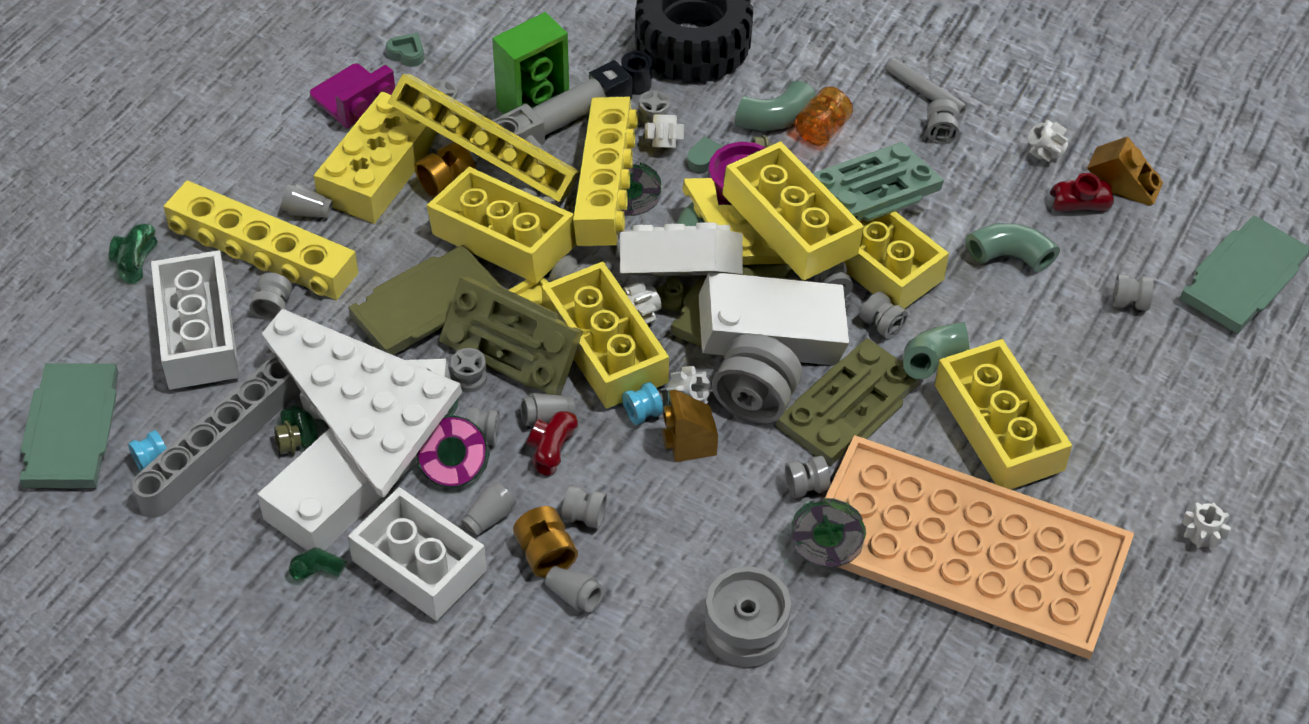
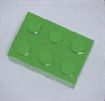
M546 12L492 38L496 105L502 114L510 112L526 103L533 108L569 90L568 33Z

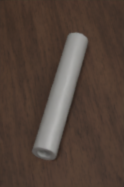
M893 57L888 61L886 71L931 101L939 99L952 100L959 108V118L963 116L967 109L965 103L897 58Z

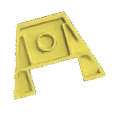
M684 178L683 192L686 197L690 196L694 203V210L699 218H703L705 222L717 223V225H730V231L743 233V265L787 264L733 205H718L715 184L712 178Z

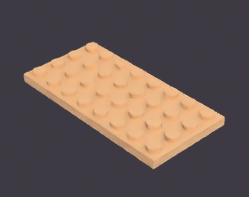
M856 435L853 436L821 507H834L849 513L857 520L863 533V543L859 553L850 561L835 565L836 567L1089 660L1092 657L1134 533ZM824 523L814 529L813 539L818 546L832 549L841 544L843 533L836 525Z

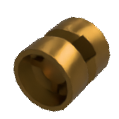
M452 141L438 149L437 155L432 153L415 163V172L426 193L435 198L468 167L476 169V166L469 151Z
M540 506L531 509L521 515L515 522L513 533L521 549L525 551L526 559L536 576L545 578L553 567L557 566L561 569H568L576 561L578 550L570 535L565 531V525L554 507Z

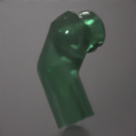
M297 405L291 406V409L281 410L280 418L282 425L287 420L291 426H298L302 448H308L318 439L314 419L308 411Z
M314 547L296 555L290 561L288 571L290 576L296 580H303L321 570L340 578L347 561L321 548Z

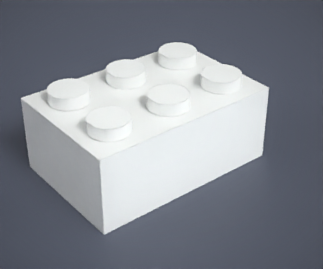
M710 222L696 223V226H685V224H664V227L633 225V231L620 232V273L648 277L707 275L708 272L743 274V233L730 231V225H717V223Z
M400 487L348 535L351 557L354 563L436 621L487 571L485 546Z

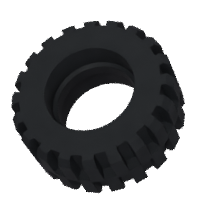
M637 0L635 7L636 49L650 55L654 71L659 74L663 72L667 78L673 80L676 77L681 78L682 82L691 83V80L707 82L712 77L716 79L724 77L727 71L731 73L739 67L740 63L748 56V50L751 48L753 6L751 5V0ZM695 22L706 24L709 26L701 28H689L680 26L679 24Z

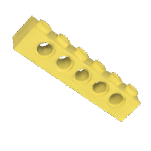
M402 74L387 102L389 105L558 202L566 199L580 174L579 170L412 74Z
M630 97L592 98L573 218L577 246L617 245L619 232L625 230V215L622 210H627L628 198L627 190L624 189H630L629 168L633 166V153L630 148H635L634 129L638 127L637 109H631Z
M188 180L163 206L169 229L176 234L193 238L206 247L216 248L234 259H241L253 264L262 271L280 274L291 283H297L311 289L317 295H325L337 301L359 273L354 250Z

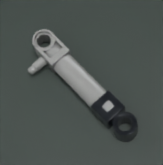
M643 51L627 52L621 59V65L616 60H613L590 71L589 80L533 108L526 103L496 117L492 121L544 150L542 144L545 143V135L589 114L592 98L630 97L631 100L632 95H641L649 91L652 87V58Z

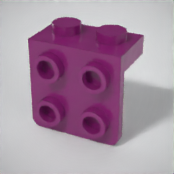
M355 63L310 90V97L348 129L356 124L381 91L392 95L395 89L394 71L385 64L370 73L363 66Z

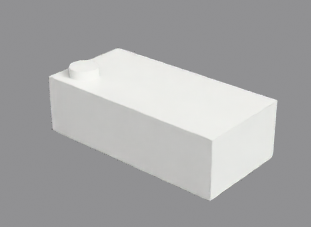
M220 250L151 261L161 362L169 390L240 378L227 279Z
M708 272L699 293L702 353L726 355L731 343L738 336L747 333L762 334L774 338L789 347L800 362L835 365L840 361L849 344L843 285Z
M330 428L257 494L263 519L316 558L381 498V496L377 495L375 488L367 477L357 468L353 458L349 457L337 441ZM416 455L409 463V465L406 467V469L403 471L398 480L401 479L417 463Z

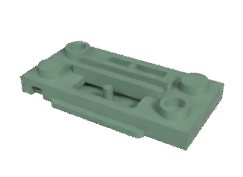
M903 142L812 173L858 221L862 219L871 221L919 203L922 197L940 191L944 182L943 178Z
M1253 215L1239 231H1231L1196 268V277L1190 286L1187 285L1182 290L1180 300L1239 334L1258 312H1262L1298 273L1299 267L1309 256V246Z
M45 363L40 388L35 389L33 392L21 446V452L25 456V471H21L20 476L23 488H97L102 457L107 449L117 396L115 389L119 372L116 364Z

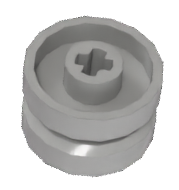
M747 333L738 336L731 343L724 357V362L719 366L712 379V390L716 399L724 408L739 418L755 423H770L777 421L784 414L790 402V396L796 390L802 378L803 368L798 357L783 343L762 334Z
M744 566L732 568L722 573L710 585L705 604L704 632L707 644L717 657L732 665L753 667L763 665L778 656L786 644L792 604L789 591L780 578L765 569Z

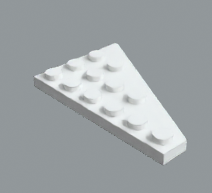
M281 309L262 332L266 345L272 353L276 354L280 364L293 377L300 391L309 403L313 404L316 408L317 414L333 431L335 438L349 457L353 458L356 462L357 468L373 485L377 495L383 498L462 393L461 385L456 381L284 309Z

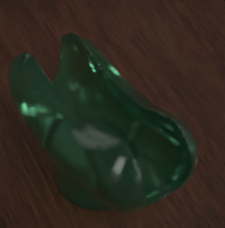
M136 224L125 237L115 235L110 242L109 260L116 263L117 273L127 283L135 284L142 279L144 260L158 243L154 236L156 230L151 224Z

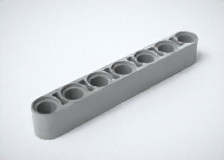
M276 354L135 476L132 482V489L139 511L144 516L156 518L166 514L301 393L293 377L280 364Z

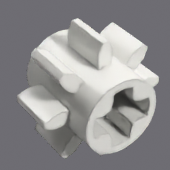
M653 115V123H645V138L652 139V147L676 148V139H684V124H677V115Z
M1046 120L1045 123L1036 124L1028 135V143L1033 145L1029 152L1039 160L1043 158L1047 162H1050L1051 158H1059L1064 154L1068 146V139L1063 136L1067 129L1059 123H1052L1049 120Z
M636 282L623 288L646 324L657 319L654 312L661 309V301L653 286L645 287L644 282Z
M694 366L682 367L681 372L670 374L672 379L666 390L680 391L707 404V397L712 386H710V382L706 377V371L696 372Z
M1198 502L1195 503L1193 511H1186L1182 524L1187 526L1184 537L1189 538L1192 543L1197 545V548L1212 546L1216 549L1220 540H1226L1231 530V527L1226 525L1229 514L1223 513L1221 508L1216 506L1215 503L1203 505Z

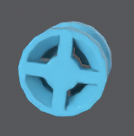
M651 382L642 384L640 390H628L622 394L623 405L627 415L635 425L644 423L645 419L649 416L658 417L663 414L662 399L658 390Z
M156 430L149 432L147 437L141 441L133 440L128 443L130 453L140 471L167 449Z

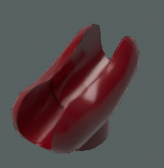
M1082 173L1075 180L1059 182L1050 190V195L1056 197L1052 208L1059 212L1076 210L1106 211L1111 209L1114 204L1111 186L1105 181H1100L1092 173Z
M559 411L552 416L549 423L539 418L537 419L525 444L535 449L532 463L538 473L548 476L556 472L557 466L561 463L562 445L573 435L574 429L578 427V420L575 414L569 411Z

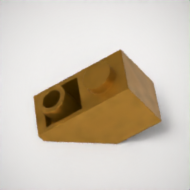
M1128 136L1096 147L1087 166L1090 173L1096 175L1100 181H1105L1111 186L1112 194L1148 206L1155 203L1163 185L1159 174L1154 171L1144 158L1141 150L1134 145Z
M668 391V406L663 407V418L666 428H662V437L665 449L672 450L675 462L716 456L718 431L710 405L680 391Z

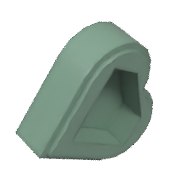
M418 33L394 37L387 41L386 53L389 59L401 61L409 67H415L423 63L424 49Z
M704 136L689 150L687 155L688 168L694 172L707 171L710 158L723 146Z

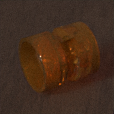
M831 86L823 87L810 100V103L798 113L794 121L795 127L805 141L812 145L824 146L851 118L853 106L850 99L841 90Z

